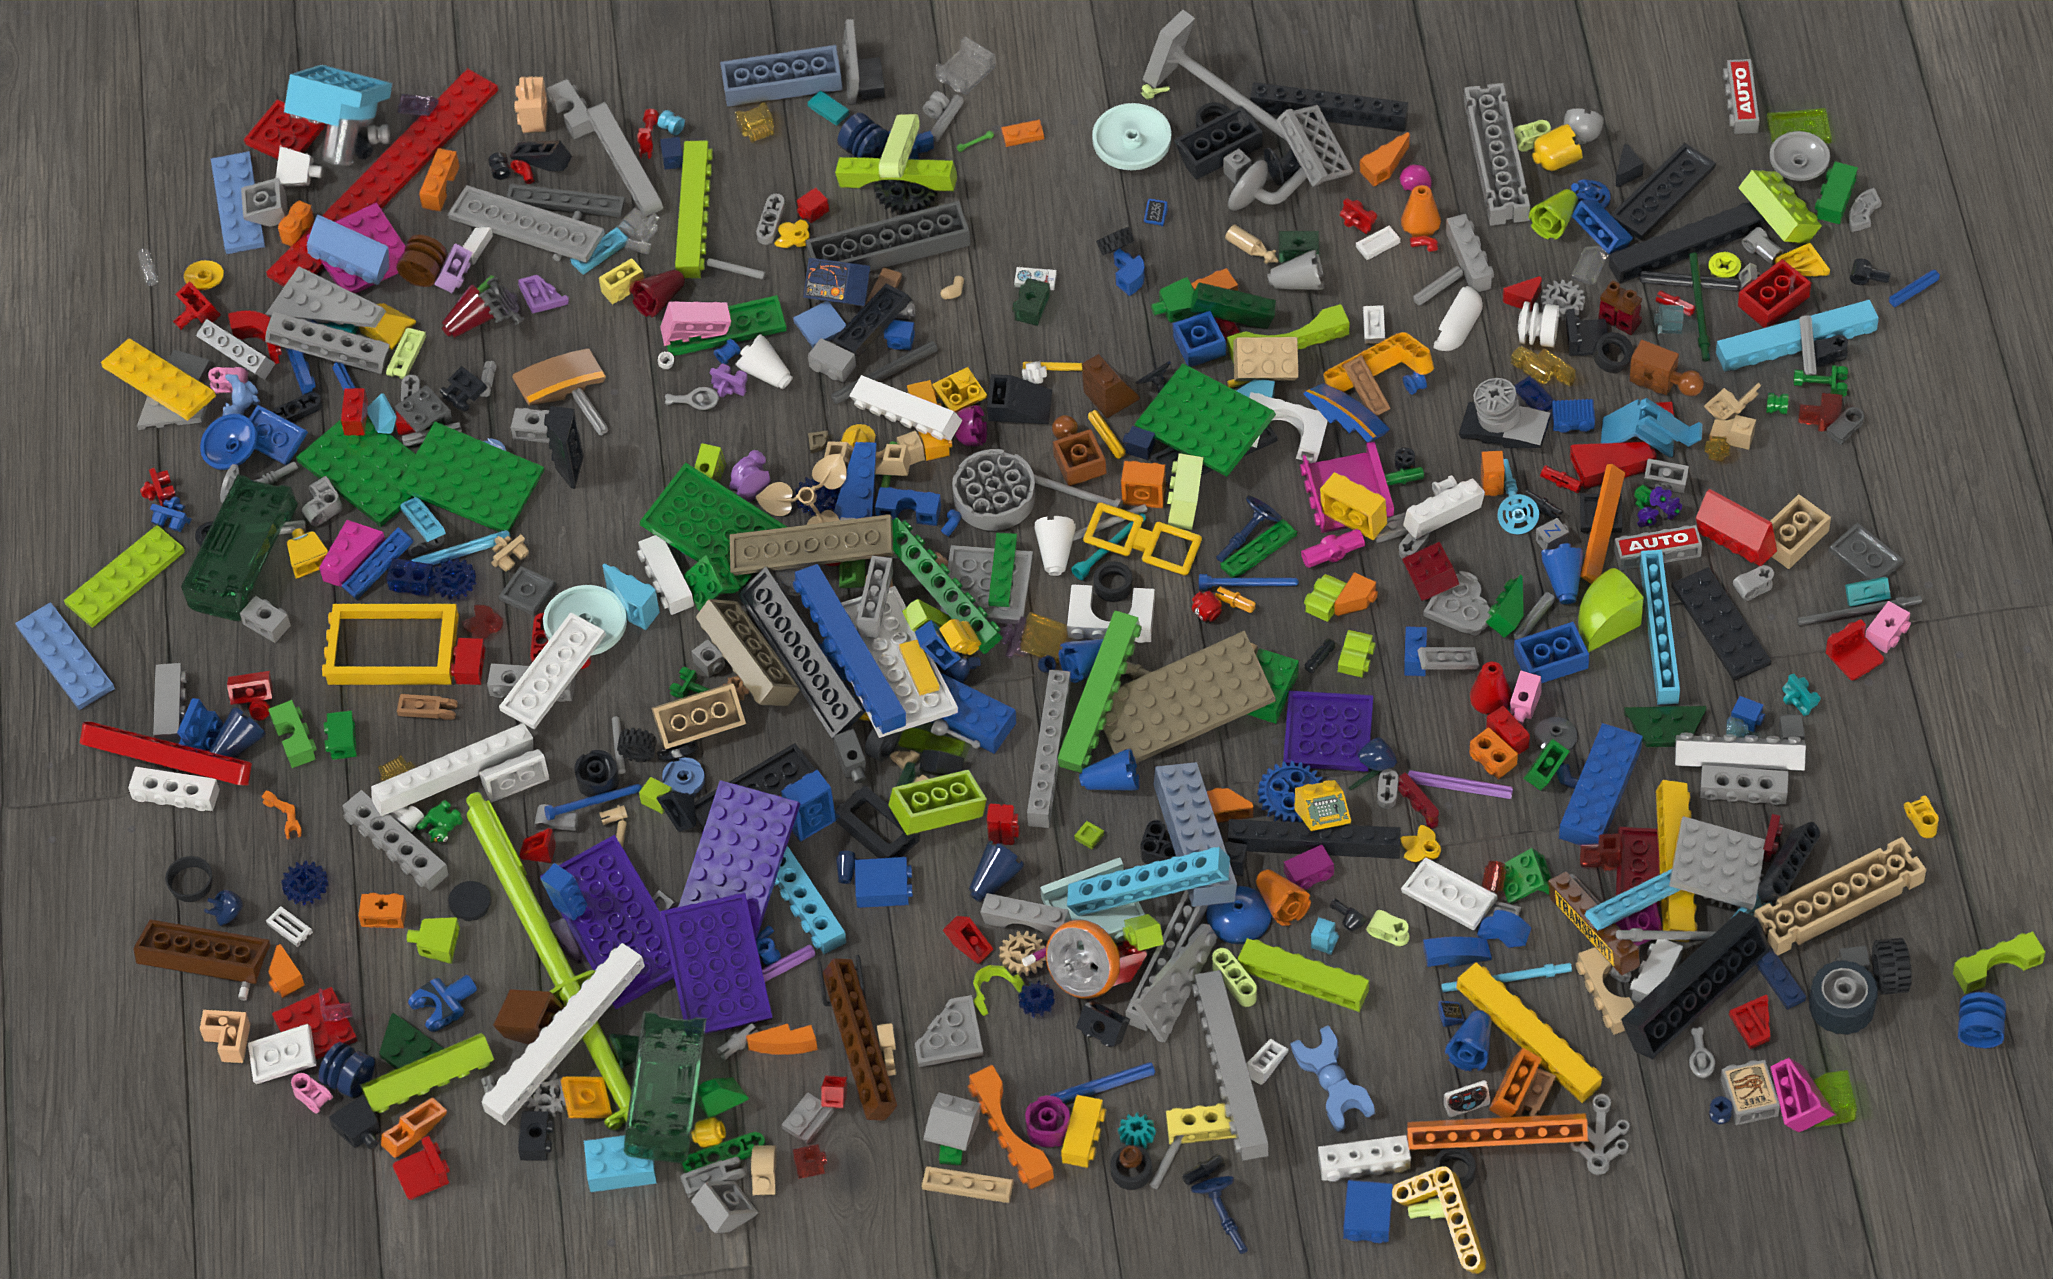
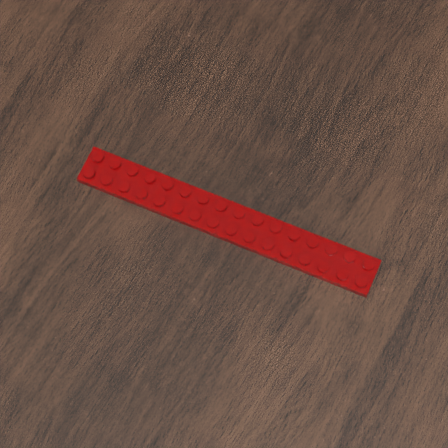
M467 68L322 217L336 222L374 203H377L380 209H382L436 154L438 148L441 149L498 91V86ZM313 225L266 272L268 278L285 287L298 267L315 275L325 267L320 259H315L308 254L307 235L311 233Z

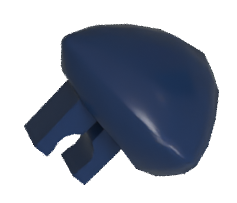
M959 653L961 659L946 670H942L946 676L964 683L969 675V670L976 669V666H980L981 663L979 657L968 658L966 654Z
M1380 737L1372 739L1358 753L1360 762L1374 771L1393 768L1397 763L1393 750Z
M222 890L216 895L215 899L208 898L207 901L213 903L214 908L210 910L205 908L204 912L215 915L218 925L223 926L231 922L240 913L243 901L235 892Z

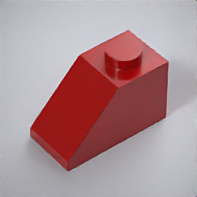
M956 916L943 929L953 945L977 964L994 950L970 917Z

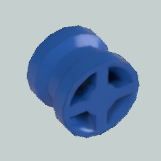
M1414 371L1412 375L1403 376L1404 386L1411 395L1415 394L1418 389L1423 390L1427 387L1426 379L1422 374Z

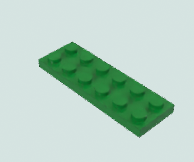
M778 296L728 306L731 323L727 334L703 339L701 336L689 338L687 342H683L682 339L670 341V345H666L667 350L673 356L726 345L729 339H732L734 342H740L756 338L760 334L766 336L787 331Z

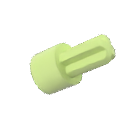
M1440 1198L1429 1199L1428 1203L1408 1206L1410 1218L1430 1216L1431 1219L1446 1217Z

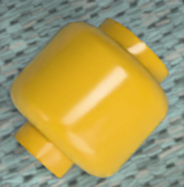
M715 1117L697 1121L694 1130L691 1132L694 1143H698L702 1148H709L720 1144L723 1138L726 1137L723 1122L718 1121Z

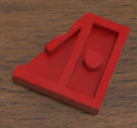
M1767 994L1729 1011L1731 1020L1749 1049L1770 1041Z

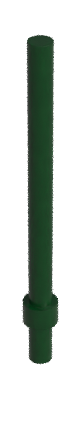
M1691 253L1689 258L1699 330L1698 347L1701 348L1702 361L1707 362L1710 361V337L1707 336L1697 253Z

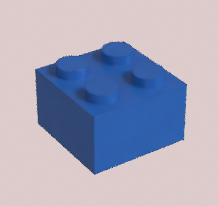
M1211 311L1173 323V338L1187 366L1192 367L1226 355V341Z

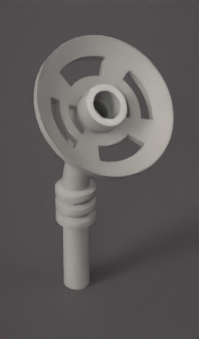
M292 462L275 472L270 471V474L263 475L261 479L242 483V481H239L238 465L233 464L228 469L223 480L220 500L226 504L235 492L239 493V491L243 492L265 485L270 486V483L274 484V481L277 482L279 478L298 469L295 462Z

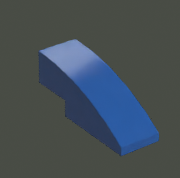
M1441 937L1423 940V950L1428 967L1442 964L1455 967L1492 959L1487 939Z

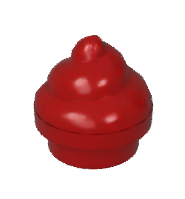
M255 700L250 704L249 713L253 719L261 721L269 716L268 709L270 706L263 700Z

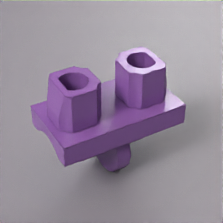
M721 364L717 369H711V384H713V388L718 389V396L724 397L727 393L732 395L733 392L744 396L746 393L745 384L748 380L746 372L739 370L735 376L730 375L731 368L725 364Z

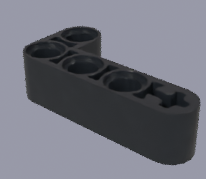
M1152 820L1148 823L1140 844L1141 859L1146 864L1171 859L1172 857H1167L1169 855L1176 857L1172 842L1166 841V826L1160 820Z

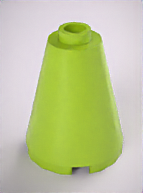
M1565 189L1535 205L1529 213L1532 229L1545 239L1550 237L1558 239L1564 233L1578 204L1577 195L1572 190Z

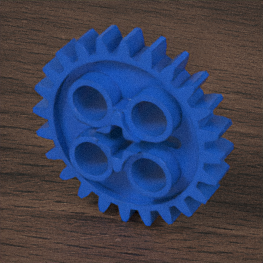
M1283 761L1281 768L1275 764L1273 770L1268 768L1267 775H1262V781L1259 782L1258 786L1260 788L1257 793L1260 796L1258 802L1264 803L1262 810H1268V817L1273 814L1275 815L1274 821L1282 819V822L1297 821L1303 823V820L1295 811V788L1306 784L1322 783L1323 777L1316 778L1317 770L1310 772L1309 765L1305 769L1302 768V762L1295 766L1294 762L1291 761L1290 766H1287ZM1274 788H1279L1282 791H1276Z

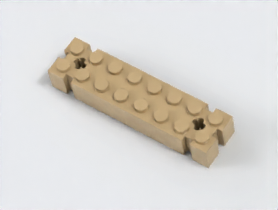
M1901 837L1889 843L1886 851L1883 852L1879 848L1777 899L1776 906L1774 907L1769 903L1756 909L1754 917L1758 918L1764 934L1768 935L1767 942L1769 947L1778 956L1790 950L1793 942L1800 945L1902 894L1903 887L1907 886L1910 890L1924 883L1926 868L1917 856L1911 858L1912 849L1904 838Z

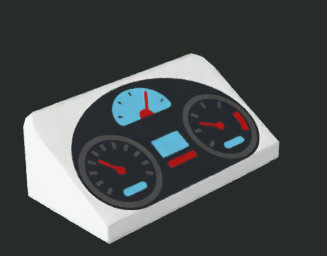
M1486 1081L1444 1094V1106L1449 1117L1490 1105Z

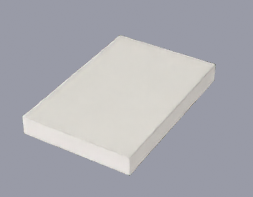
M309 1024L248 1043L253 1082L255 1084L317 1066L312 1031Z

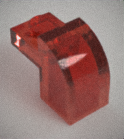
M1822 393L1820 406L1800 404L1798 423L1817 424L1818 431H1827L1826 429L1840 416L1842 395Z
M1621 834L1599 835V844L1581 845V868L1603 866L1604 871L1619 867L1622 863L1623 853Z

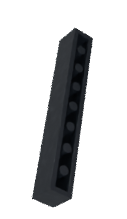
M1751 202L1742 203L1737 207L1723 210L1713 216H1707L1700 221L1689 223L1679 229L1670 230L1663 235L1652 237L1639 244H1633L1626 249L1617 250L1609 255V268L1618 283L1621 284L1640 277L1641 271L1653 272L1687 259L1691 253H1697L1698 255L1743 238L1757 227L1763 229L1764 217Z
M1229 819L1228 842L1247 845V852L1302 854L1323 845L1329 856L1400 859L1401 827L1339 825L1311 831L1305 823Z

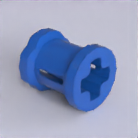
M729 339L726 345L714 351V355L721 364L726 365L728 360L734 355H739L741 350L737 343Z

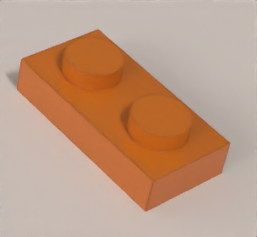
M1040 119L1001 127L1006 147L1044 139Z

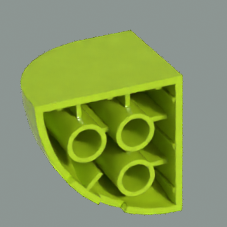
M1611 568L1601 574L1590 585L1582 599L1578 615L1579 634L1588 652L1641 626L1644 597L1630 579L1616 568Z

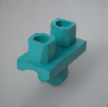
M1791 674L1788 677V682L1782 688L1786 694L1783 702L1786 705L1793 703L1803 716L1809 715L1811 709L1818 705L1821 697L1817 692L1810 693L1807 690L1809 684L1805 677L1797 678L1795 674Z

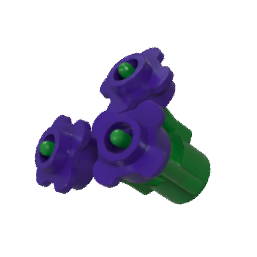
M1641 485L1634 493L1637 499L1635 504L1640 508L1638 512L1639 521L1637 522L1639 527L1656 524V516L1659 514L1657 509L1644 507V505L1659 506L1663 509L1664 513L1668 514L1667 518L1669 520H1672L1674 516L1681 512L1682 504L1679 502L1680 498H1670L1672 492L1669 489L1663 490L1662 487L1657 486L1651 490L1646 485Z

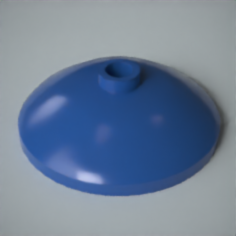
M228 414L216 419L209 425L201 439L200 451L204 461L211 467L219 470H228L233 464L241 465L255 449L257 443L256 428L247 417L240 414Z
M1245 886L1236 887L1235 902L1212 904L1207 907V923L1219 939L1231 944H1245L1247 938L1257 940L1267 931L1271 922V912L1261 893Z

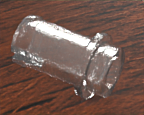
M634 237L627 238L625 249L630 253L634 251L649 255L651 243L635 240Z

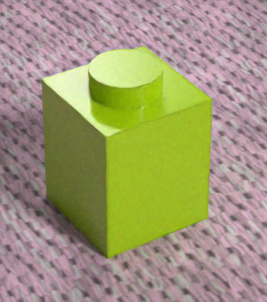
M650 777L639 792L641 804L663 814L664 809L656 798L659 795L671 792L672 787Z

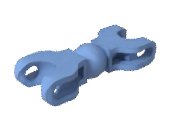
M1327 1025L1320 1029L1322 1043L1317 1048H1306L1300 1040H1296L1290 1043L1300 1068L1305 1071L1314 1072L1319 1078L1320 1085L1328 1091L1327 1115L1335 1130L1339 1132L1346 1127L1343 1114L1348 1109H1360L1365 1117L1374 1115L1375 1109L1367 1091L1361 1086L1350 1084L1345 1071L1337 1065L1336 1059L1339 1055L1338 1040Z

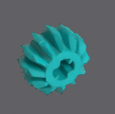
M1136 1112L1135 1117L1128 1114L1127 1120L1121 1119V1127L1118 1128L1121 1143L1142 1146L1146 1149L1147 1143L1154 1141L1153 1136L1156 1134L1154 1122L1148 1120L1146 1114L1139 1117V1113Z

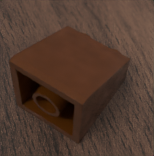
M1097 354L1082 363L1084 393L1106 419L1140 400V396L1101 355Z
M510 989L493 1026L504 1038L529 1045L537 1040L542 1029L548 1027L557 1012L562 1011L565 1007L552 992Z

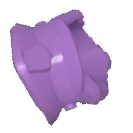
M758 450L751 451L747 457L742 458L732 469L729 487L732 491H737V495L747 502H752L756 499V495L767 488L771 481L769 472L763 469L762 465L766 462V458Z

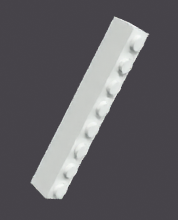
M524 723L371 786L372 802L382 817L480 775L479 772L484 771L488 767H494L508 759H514L528 751H533V737Z

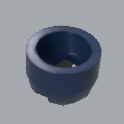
M1050 655L1044 656L1039 659L1038 668L1043 673H1049V670H1055L1056 661Z

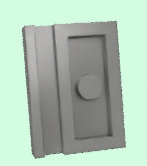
M807 1092L782 1123V1129L809 1144L834 1113L832 1107H821V1100Z

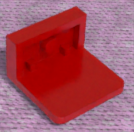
M1862 619L1855 623H1849L1842 631L1831 634L1827 639L1826 654L1850 680L1858 679L1884 661L1881 653L1864 636L1866 624Z
M429 1136L421 1139L424 1150L393 1164V1169L409 1200L449 1183L447 1172H450L445 1159L440 1160L438 1156L441 1154L437 1142L432 1143Z

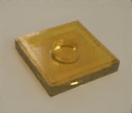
M1029 612L1020 650L1039 657L1050 655L1055 659L1056 663H1059L1058 653L1062 649L1060 645L1065 643L1067 625Z

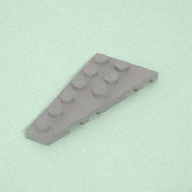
M1201 924L1190 936L1186 947H1181L1177 951L1178 956L1175 959L1171 958L1154 977L1153 984L1150 987L1146 986L1142 990L1143 995L1139 999L1135 998L1132 1002L1155 1038L1160 1042H1166L1190 995L1192 984H1195V975L1200 974L1218 937L1209 924Z

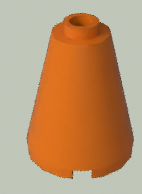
M1419 185L1413 188L1401 217V225L1403 230L1411 233L1413 237H1430L1440 228L1441 217L1431 189L1425 185Z
M1270 869L1261 871L1258 874L1256 885L1274 920L1281 926L1291 925V921L1294 919L1299 921L1307 913L1311 901L1309 900L1310 894L1305 889Z

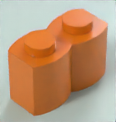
M297 201L290 208L289 215L280 221L278 230L283 244L291 247L314 224L315 220L311 205Z

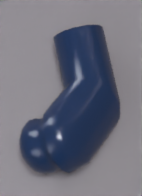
M1563 762L1556 771L1558 780L1561 784L1575 789L1579 779L1571 776L1569 765Z

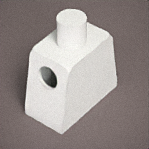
M280 147L276 178H279L283 187L309 186L311 177H322L323 167L313 165V158L310 155Z

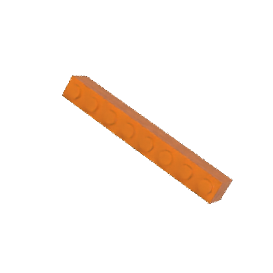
M1586 1114L1408 1122L1409 1150L1588 1141Z

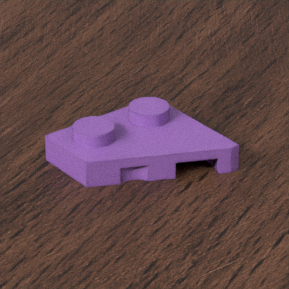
M538 275L518 280V285L532 314L568 305V297L566 295L563 297L559 295L555 287L547 284Z

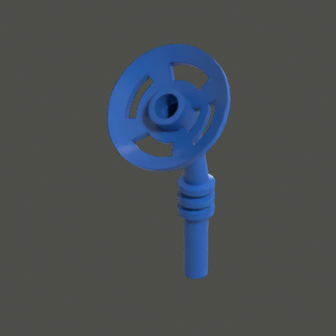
M1584 179L1571 185L1572 191L1578 197V204L1581 199L1597 200L1599 202L1602 199V195H1605V199L1600 205L1604 209L1608 206L1610 192L1604 184ZM1592 184L1597 185L1602 189H1598L1596 186H1593Z

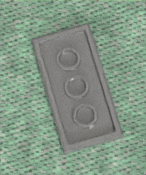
M847 19L843 37L847 97L849 104H856L859 72L853 19Z

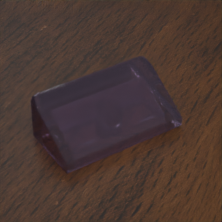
M402 94L397 113L429 116L438 105L439 100L432 96Z

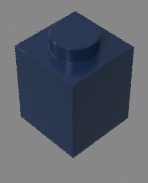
M680 137L660 139L665 170L683 167Z
M1132 426L1129 433H1125L1123 438L1125 453L1148 460L1155 447V433Z

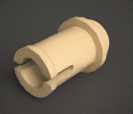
M617 805V808L599 812L601 818L610 816L602 820L603 825L621 819L624 821V818L628 817L624 805Z

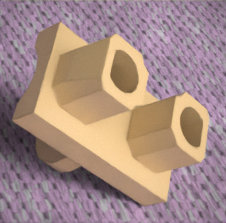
M519 535L509 543L511 541L509 536L504 539L497 536L494 539L496 545L492 549L495 553H498L493 556L494 560L491 564L494 567L499 565L505 572L511 569L515 562L509 557L514 553L522 560L529 553L528 548L524 544L525 538Z

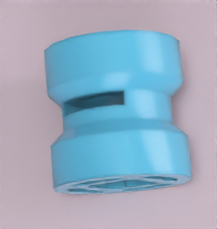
M665 110L658 119V126L664 130L667 129L674 136H677L685 125V120L680 116H674V113L670 110Z

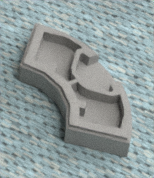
M1874 188L1863 192L1855 199L1849 213L1851 232L1871 227L1870 215L1882 205Z

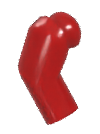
M512 161L511 169L522 175L526 184L533 183L534 178L531 166L522 161Z
M1428 236L1410 237L1411 247L1427 245L1429 252L1438 250V241L1435 238Z

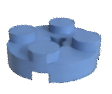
M683 757L674 763L672 761L666 765L662 773L663 783L672 787V791L693 795L694 797L703 788L705 783V775L700 763L692 758ZM684 774L687 775V780H680L679 776L683 777Z

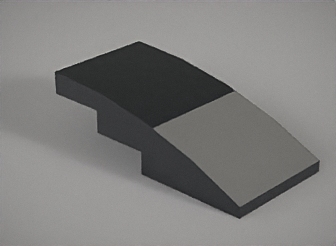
M1469 402L1460 427L1459 436L1461 439H1480L1483 444L1501 443L1504 448H1542L1552 415L1548 412L1520 406L1521 417L1517 425L1506 432L1495 433L1489 432L1481 426L1475 403Z

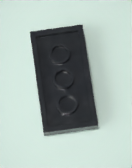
M886 283L832 341L837 346L859 357L880 336L883 330L893 322L897 315L912 301L911 297Z

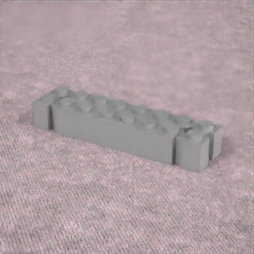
M1490 84L1488 89H1480V86L1465 87L1464 106L1466 115L1468 114V125L1485 205L1488 207L1490 226L1506 224L1508 219H1513V223L1529 221L1530 204L1528 194H1526V185L1508 102L1506 101L1504 84Z

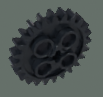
M904 180L875 181L874 192L876 193V199H879V204H884L885 209L891 207V213L899 210V215L903 211L909 214L912 210L913 212H917V209L925 210V205L930 207L931 201L935 202V195H938V191L908 181L909 200H906Z

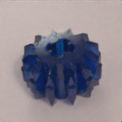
M1038 980L1037 984H1033L1030 981L1029 987L1023 985L1022 992L1018 994V999L1020 1000L1019 1007L1024 1009L1025 1015L1032 1013L1033 1018L1036 1014H1040L1043 1017L1044 1011L1051 1012V1006L1055 1004L1053 989L1049 988L1048 983L1041 985L1040 980Z

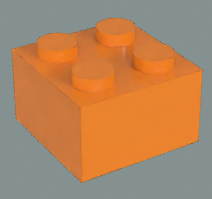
M1124 461L1121 478L1123 505L1140 506L1145 504L1146 507L1163 508L1166 493L1165 465Z

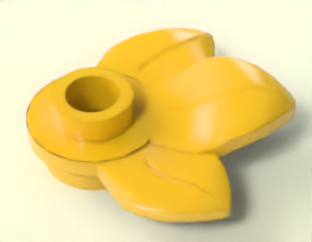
M800 219L795 224L786 222L779 225L778 231L781 237L774 244L781 248H788L792 245L797 247L806 246V240L810 238L808 223Z
M1424 825L1419 826L1417 836L1401 837V843L1405 850H1407L1404 858L1411 862H1419L1425 857L1433 860L1439 857L1441 853V847L1435 841V833Z

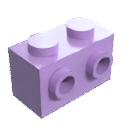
M455 243L448 253L434 285L450 293L456 287L460 288L464 281L462 275L467 273L471 265L469 259L473 252Z

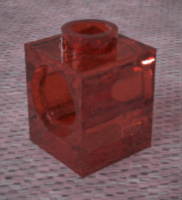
M819 1144L793 1149L799 1179L825 1173L823 1165L827 1164L825 1151L820 1152ZM809 1159H814V1160H815V1161L812 1162V1163L806 1162V1161L809 1160Z

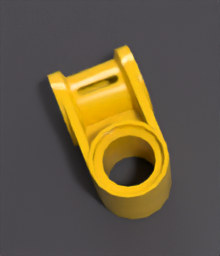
M1921 796L1919 800L1912 803H1904L1906 815L1912 821L1920 836L1924 838L1934 837L1937 833L1939 817L1927 796Z

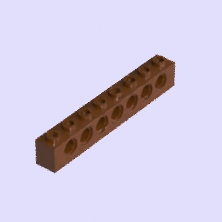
M833 958L823 971L824 982L867 1120H886L896 1109L897 1103L862 989L860 988L853 960Z

